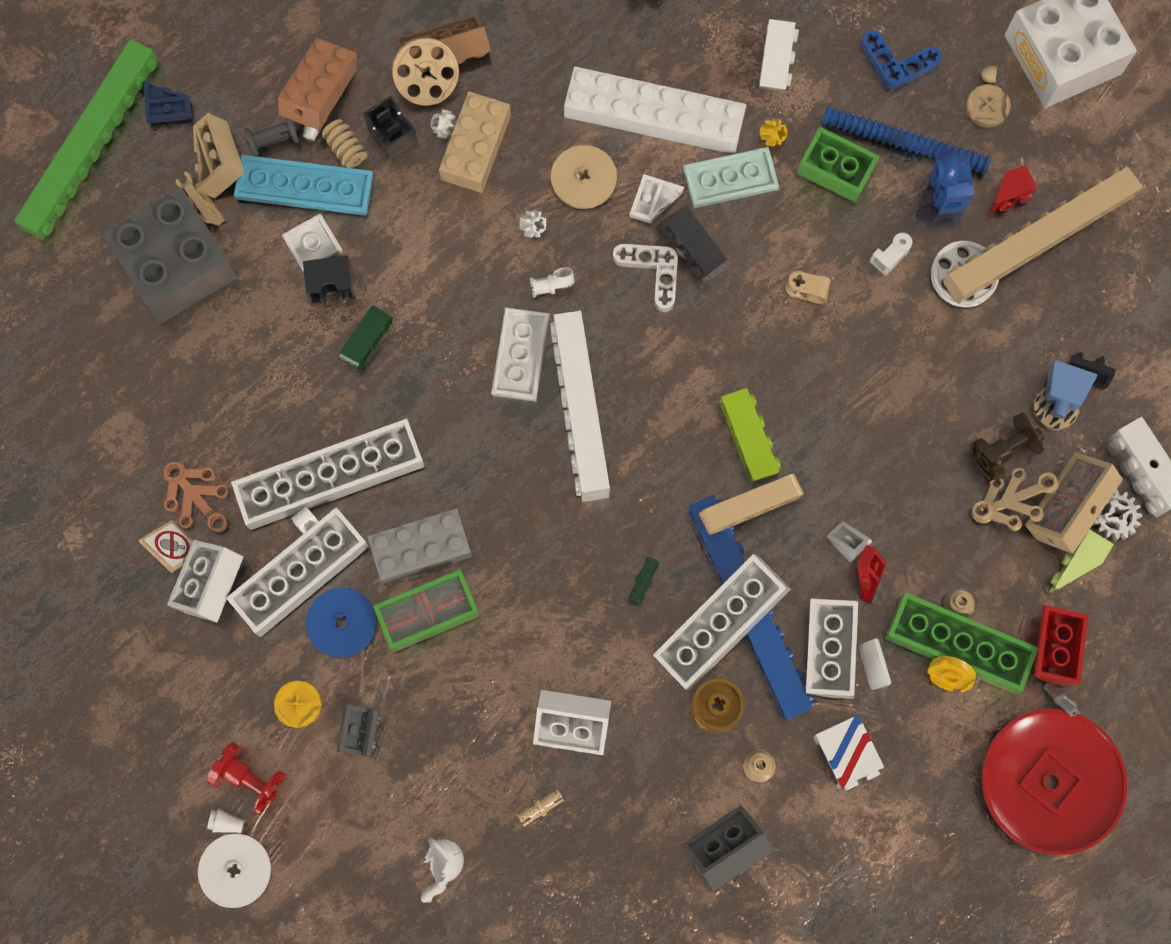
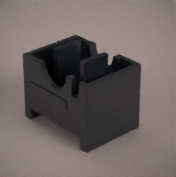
M389 96L363 113L367 128L371 130L388 154L390 160L418 144L414 127L404 117L392 96Z
M348 255L303 261L306 294L311 304L325 303V298L330 293H338L340 301L346 300V291H350L351 299L356 298L353 269Z

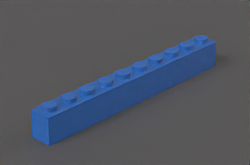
M712 495L689 505L687 511L723 585L745 563L742 556L744 549L740 541L736 542L732 533H735L733 526L712 535L708 534L699 513L721 503L720 499L716 500L715 496ZM771 609L745 636L784 721H788L813 709L812 704L814 700L811 694H806L801 683L804 681L799 668L795 669L793 666V654L789 647L785 648L781 640L784 638V635L779 625H774L772 620L774 614Z

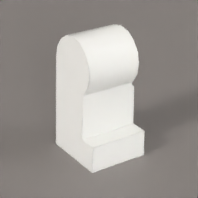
M898 233L893 238L890 246L884 252L878 248L873 253L869 262L886 276L907 255L912 246V238L906 233Z
M306 506L291 518L302 534L319 522Z

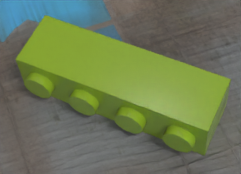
M745 388L721 396L720 405L751 486L776 478L781 465L778 457H774L771 448H773L770 436H766L763 427H765L762 415H757L755 409L757 403L753 393L749 394L748 389Z

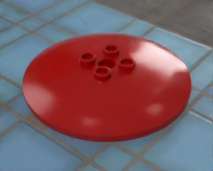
M1041 709L1028 712L1005 725L996 734L986 752L982 767V789L987 807L995 822L1011 839L1035 852L1050 855H1068L1089 849L1102 841L1114 829L1125 807L1128 784L1121 754L1107 733L1082 715L1077 714L1071 717L1065 710ZM1049 775H1053L1057 779V786L1054 789L1046 785V778Z

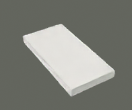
M505 307L491 395L537 401L550 318L549 313Z

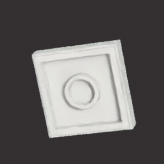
M321 213L282 234L284 241L303 273V261L331 258L343 252Z

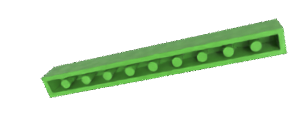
M132 39L129 40L16 216L14 222L20 229L41 240H44L52 232L54 223L58 217L63 215L67 202L75 196L81 180L87 177L89 168L99 158L102 147L110 141L113 130L123 120V114L134 103L135 95L144 87V81H146L149 73L155 70L158 59L152 49Z

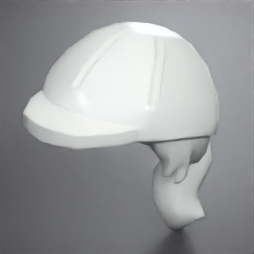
M428 839L430 848L424 857L426 859L424 862L430 861V870L435 877V883L423 890L421 894V901L423 903L431 902L434 896L444 892L446 884L460 874L464 864V856L462 850L455 842L446 839Z

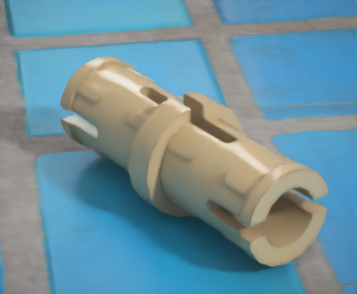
M555 788L539 800L538 798L533 800V804L517 813L516 816L523 827H525L541 815L543 817L547 815L546 812L564 802V799L558 789Z

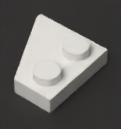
M643 174L629 217L651 224L683 193L684 187Z

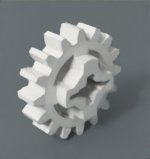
M1116 490L1104 507V514L1101 515L1100 513L1092 525L1099 527L1096 533L1098 534L1103 531L1105 539L1112 535L1113 541L1118 540L1119 537L1124 540L1128 538V534L1133 535L1136 532L1134 528H1138L1141 525L1136 520L1142 517V514L1136 511L1140 508V505L1134 506L1133 504L1135 498L1127 499V492L1120 496L1119 491ZM1112 513H1113V514L1123 513L1122 515L1119 516V518H1118V517H1110V518H1109V516L1112 515ZM1130 515L1129 523H1127V517Z

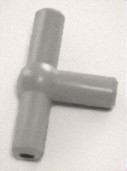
M1051 683L1044 685L1043 689L1054 699L1056 705L1061 706L1071 717L1077 715L1078 710L1076 709L1077 704L1068 699L1065 694L1060 693Z

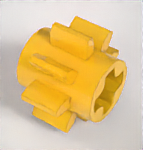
M772 118V120H765V123L760 128L761 140H766L767 146L775 147V145H781V142L787 137L786 125H781V119Z

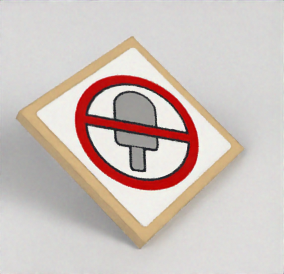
M171 520L141 538L139 542L172 573L183 566L193 539Z

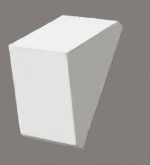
M843 521L826 536L850 563L864 551L866 545L872 543L870 538Z

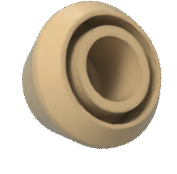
M954 588L944 596L943 608L967 618L974 611L975 600L969 591L963 588Z
M765 750L751 751L743 762L745 775L754 782L769 780L776 768L774 758Z

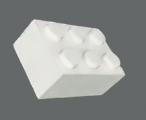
M193 540L167 605L188 615L217 623L240 568L243 556L222 546Z

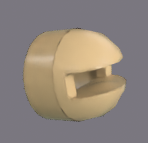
M990 65L983 68L981 77L984 82L996 83L997 66Z

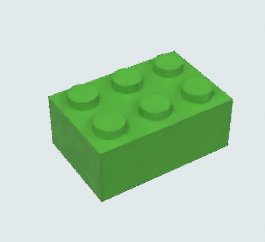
M819 127L799 164L797 174L856 203L880 156Z

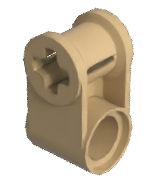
M796 271L790 275L785 285V290L793 298L824 304L827 302L831 280L822 275Z

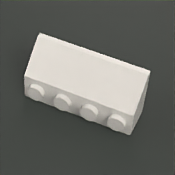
M811 599L806 694L829 698L854 699L858 601Z

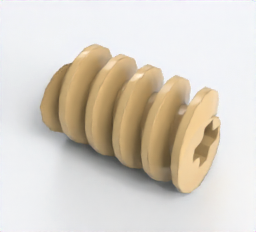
M341 119L335 120L323 129L322 137L327 140V144L336 154L337 159L341 161V165L344 168L356 167L367 158L368 153L366 151L362 152L363 146L361 144L357 145L359 142L358 138H352L354 133L353 131H348L349 125H342L343 121Z

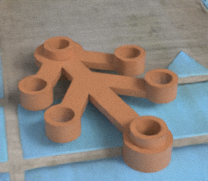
M178 461L168 463L163 470V476L169 482L167 499L164 502L165 509L172 513L179 509V502L176 500L179 484L184 490L182 513L178 520L179 525L183 529L192 528L194 520L191 517L194 502L208 518V527L215 533L223 532L228 525L227 519L222 514L215 513L200 495L217 496L219 499L224 500L230 494L229 489L222 484L218 486L191 485L186 479L201 478L204 482L210 483L215 479V473L210 468L202 470L186 469ZM179 470L178 476L172 477V472ZM211 472V477L205 479L204 474ZM220 489H226L224 495H218ZM174 501V508H168V504ZM189 518V524L184 526L182 524L183 520ZM221 520L222 526L216 528L215 522Z

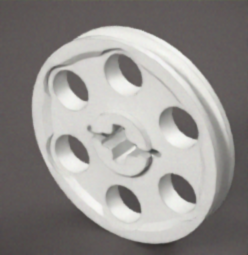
M957 241L945 246L937 254L931 267V281L935 291L942 299L954 306L974 307L985 302L993 294L999 280L992 283L991 288L983 289L974 294L972 300H964L960 304L956 302L948 290L943 289L941 286V282L948 276L947 272L956 265L960 268L965 265V261L975 254L977 257L983 254L985 247L971 241ZM957 249H966L968 251V257H959V255L957 254ZM939 260H948L951 265L950 268H941Z

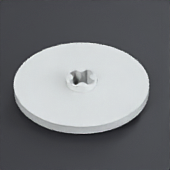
M229 834L213 841L202 854L198 866V879L205 895L212 902L227 908L243 907L257 900L267 888L271 877V862L267 851L256 839L243 834ZM237 864V868L241 869V872L233 878L229 868Z

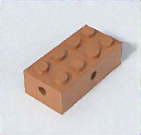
M316 38L278 96L279 116L320 130L356 72L357 53Z

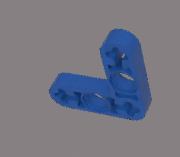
M873 30L866 32L861 42L862 49L883 83L893 89L937 68L942 59L939 49L929 47L897 62L881 34ZM869 38L871 41L876 40L875 46L873 43H867ZM884 55L889 61L886 64H881L877 61V57ZM928 55L930 57H935L934 62L931 59L926 61ZM914 63L917 65L918 71L910 72L906 66ZM890 74H892L893 76L897 75V80H895L894 78L890 79Z

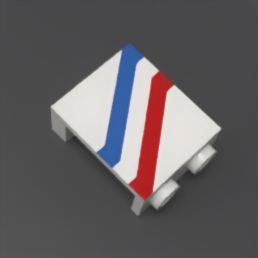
M859 715L813 736L816 745L820 744L838 781V784H836L838 789L844 787L847 791L859 785L857 780L866 777L868 781L880 775L878 770L884 768Z

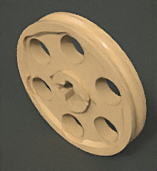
M420 37L410 40L399 49L393 60L392 76L398 91L404 98L418 105H434L445 100L453 92L458 81L459 68L453 52L443 42L434 38ZM415 45L419 46L422 50L420 56L416 58L411 57L409 54L410 48ZM434 47H441L443 49V56L441 58L435 59L432 57L431 51ZM405 64L409 66L410 71L408 75H398L397 69L400 65ZM415 64L421 68L429 66V71L436 79L426 74L422 77V72ZM444 67H451L453 69V75L450 78L442 77L441 71ZM412 84H416L420 88L416 96L408 94L407 89ZM434 85L441 87V94L438 97H433L429 93L430 88Z

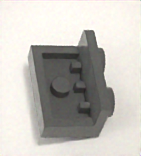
M344 705L336 752L371 756L376 747L375 729L378 728L380 723L378 709Z

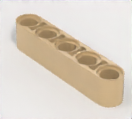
M790 474L701 511L699 516L708 534L712 535L793 502L805 494L795 474Z

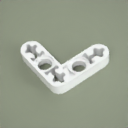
M619 244L613 251V260L618 266L656 269L655 307L661 312L670 311L675 303L677 252L673 248L633 244ZM621 251H625V254L629 255L625 256L624 260L620 259ZM633 251H636L635 261H632ZM648 252L652 258L648 262H643L639 259L640 253ZM655 253H658V261H657V262H654V261H655ZM665 254H670V258H673L670 259L669 263L665 262ZM664 274L672 277V282L668 285L660 282V277ZM663 290L667 291V300L669 301L667 305H662V301H658L662 300Z

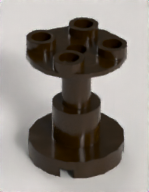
M1024 412L1013 417V424L1017 434L1009 439L1003 440L1000 438L989 444L984 439L978 438L970 443L971 455H977L978 457L975 463L991 481L995 480L994 482H997L1005 476L1003 464L1012 459L1013 452L1025 445L1036 455L1042 454L1044 451L1042 441L1045 440L1044 434L1039 428L1035 429L1032 426L1029 417Z

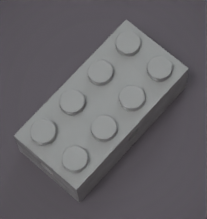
M457 509L367 536L383 585L472 557Z

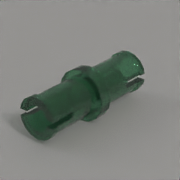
M646 557L639 575L635 576L634 580L636 582L627 598L629 601L638 605L642 604L648 587H651L653 584L652 578L660 564L659 561Z

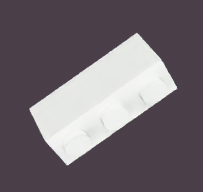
M541 690L533 744L603 755L611 701Z

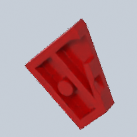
M869 545L865 546L864 551L858 557V573L862 600L872 603L887 562L875 547Z

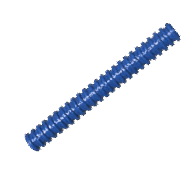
M828 106L822 121L823 125L830 124L829 127L836 126V129L842 128V131L849 130V133L855 132L857 136L862 134V137L868 136L870 140L874 138L877 142L881 140L883 144L885 142L889 143V146L894 144L896 148L900 146L902 150L908 149V152L913 150L915 154L922 153L921 156L926 154L928 158L935 157V159H939L946 151L953 148L956 154L967 153L970 160V168L976 173L980 171L982 175L987 172L991 161L989 155L984 157V154L978 155L976 151L972 153L970 149L965 151L963 147L957 148V145L952 147L950 143L946 145L944 141L937 142V139L930 140L931 137L917 136V133L911 134L909 130L904 132L902 128L898 130L896 126L894 128L889 124L885 126L883 122L879 124L877 120L872 122L870 118L868 120L864 119V116L860 118L857 114L851 115V112H848V114L844 113L845 110L840 112L838 108H835V110L831 109L832 106Z

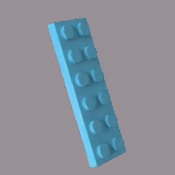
M241 155V163L245 173L237 179L234 192L235 199L367 216L374 175L373 171Z

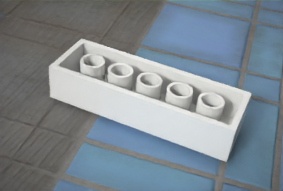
M336 507L226 599L254 633L262 637L368 549L369 546Z
M753 554L653 656L685 689H692L791 588L758 555Z

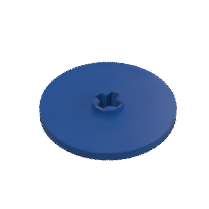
M334 588L322 593L310 606L306 618L307 634L313 645L322 653L336 658L350 657L364 650L373 639L377 626L376 613L371 602L363 594L350 588ZM346 617V627L340 626L337 628L338 623L336 620Z

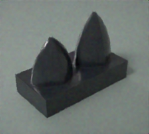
M1078 352L1071 355L1067 362L1069 365L1097 374L1093 385L1103 389L1108 388L1115 376L1116 369L1110 367L1104 355L1093 362L1089 361L1083 352Z

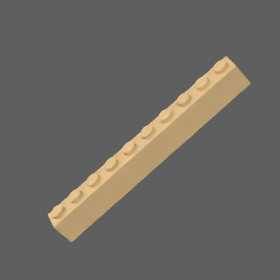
M1128 166L1121 171L1117 168L1107 176L1106 180L1102 181L1099 179L1086 192L1084 190L1077 192L1072 197L1073 200L1068 203L1064 200L1054 208L1053 212L1049 213L1046 211L1037 217V221L1033 224L1030 222L1024 224L1019 228L1020 232L1015 235L1009 233L1001 239L1000 244L995 245L993 243L983 250V254L978 257L976 254L965 261V265L960 268L958 265L954 266L947 272L948 276L943 281V284L956 302L960 304L1136 197L1144 187Z

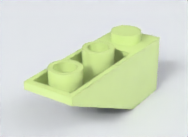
M1089 529L1074 553L1068 552L1061 562L1064 567L1061 572L1057 571L1050 581L1052 587L1049 591L1053 593L1103 564L1114 544Z

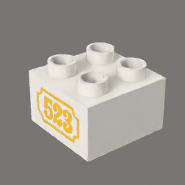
M1108 0L1038 1L1016 11L1004 35L1044 108L1122 75L1137 52Z

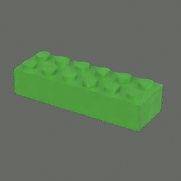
M906 592L900 596L884 637L889 642L930 659L949 656L963 660L972 666L976 672L977 679L1015 695L1023 692L1038 647Z

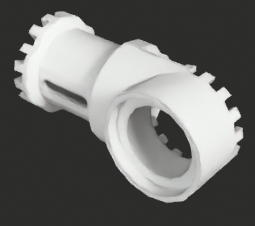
M564 267L555 270L553 274L545 278H530V284L533 287L531 288L533 298L539 294H555V289L568 288V285L569 287L571 284L573 285L575 282L573 270Z

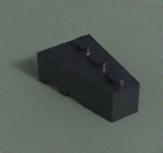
M687 206L676 210L655 227L690 265L691 271L696 276L701 278L708 276L727 260Z

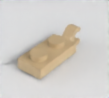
M185 171L184 175L187 177V181L184 183L182 180L176 179V184L186 190L188 193L187 197L200 210L199 215L206 223L219 226L225 219L208 195L196 191L195 184L197 183L193 174Z

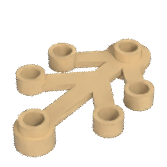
M1015 468L1012 471V478L1002 499L994 502L997 493L1005 489V482L1003 479H1000L997 482H1001V485L994 487L997 482H994L995 480L990 481V488L984 501H979L973 506L972 516L978 523H988L993 520L1007 525L1012 531H1017L1021 528L1022 522L1017 515L1007 516L998 511L1007 508L1028 515L1032 521L1038 522L1044 517L1041 507L1029 506L1020 502L1042 492L1052 493L1056 491L1059 486L1056 476L1050 472L1044 473L1039 477L1038 484L1016 493L1020 483L1026 481L1027 474L1023 468ZM1018 473H1023L1022 477L1016 478V475ZM1049 482H1052V483H1053L1052 486L1046 487V484H1047V483H1049ZM982 511H988L985 515L981 516ZM1040 511L1039 515L1032 516L1033 512ZM1012 521H1018L1016 525H1010Z

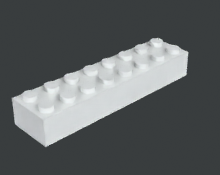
M574 66L564 104V117L735 154L746 104Z
M581 311L555 314L554 322L550 323L552 343H557L554 344V356L556 365L560 364V366H557L559 386H564V388L560 389L562 407H567V410H564L566 430H571L567 434L569 451H574V455H571L573 474H578V477H574L576 495H581L582 502L609 498L610 486Z
M407 419L232 481L231 484L245 525L250 530L297 514L305 506L311 509L425 466Z

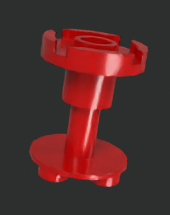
M231 742L222 751V758L219 761L216 760L208 774L207 782L214 788L219 787L225 780L238 788L241 785L246 786L259 795L253 812L261 815L267 803L272 804L278 794L275 789L283 783L286 774L278 770L268 783L250 772L251 767L239 760L242 747Z

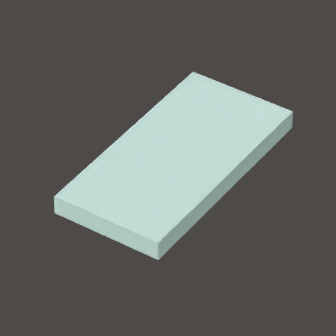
M769 147L683 165L682 168L693 209L779 190Z

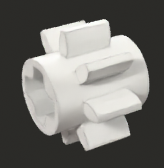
M443 109L441 114H434L431 119L433 133L437 134V137L447 139L448 135L452 136L457 123L456 116L452 115V112Z
M526 210L525 215L520 217L519 230L525 231L524 236L531 238L533 236L540 237V233L546 230L547 219L540 217L541 211Z

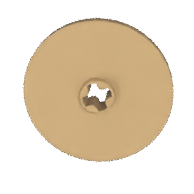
M589 145L574 146L565 150L557 157L551 170V184L557 197L565 204L579 209L594 208L604 203L614 192L617 183V171L612 159L601 149ZM587 173L588 179L585 178L581 181L580 175Z

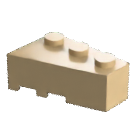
M207 113L193 126L194 152L198 155V164H195V171L198 172L199 183L195 184L196 191L216 198L242 176L245 171L228 122Z

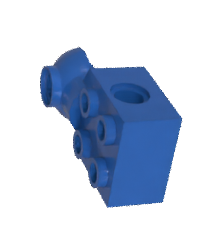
M952 148L940 156L939 159H935L934 169L929 176L930 185L934 186L935 194H933V205L937 207L938 214L965 212L974 196V184L968 154H956Z

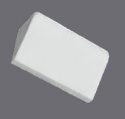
M873 639L860 644L858 650L870 689L876 690L889 686L891 679L879 639Z

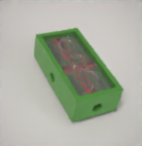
M461 569L373 606L393 653L480 616Z

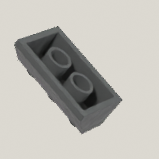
M742 805L682 845L713 892L773 852L764 832Z

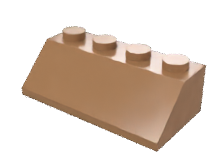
M477 14L394 39L398 51L405 43L416 38L429 37L437 39L453 52L458 64L463 63L467 58L483 57L487 52L491 51L485 27ZM415 45L410 48L409 54L411 57L416 58L420 56L422 50L419 46ZM434 47L431 51L432 57L435 59L441 58L443 56V49L441 47ZM403 64L406 75H408L410 71L409 66ZM415 64V66H417L420 69L422 74H424L425 71L429 70V66H427V68H421Z

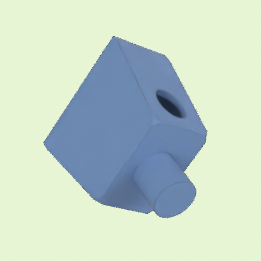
M1055 360L1048 370L1045 401L1055 405L1052 415L1056 418L1065 419L1068 410L1076 411L1081 407L1097 374Z

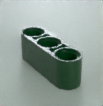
M371 306L342 348L338 359L357 371L361 370L391 326L393 317L376 306Z

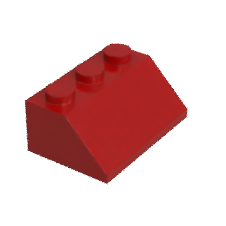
M1043 605L1034 676L1044 682L1066 687L1080 685L1089 615Z

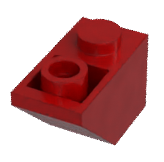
M1026 165L1005 173L990 207L992 212L996 210L1005 211L1016 202L1025 203L1033 198L1032 195L1036 191L1037 186Z

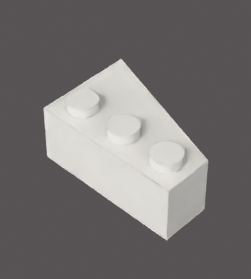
M769 19L766 29L767 34L764 44L759 89L785 92L786 86L790 87L792 73H788L789 64L793 65L795 59V51H792L793 42L797 43L799 29H795V22Z

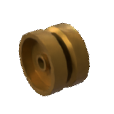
M715 678L707 680L698 687L692 697L690 709L694 721L700 728L711 733H722L730 730L740 721L744 714L745 701L742 692L736 684L727 679ZM715 702L720 703L721 710L718 711V708L714 710L713 704Z

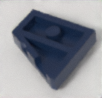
M144 81L145 113L148 124L192 119L189 95L173 92L169 88H161L152 85L149 81Z

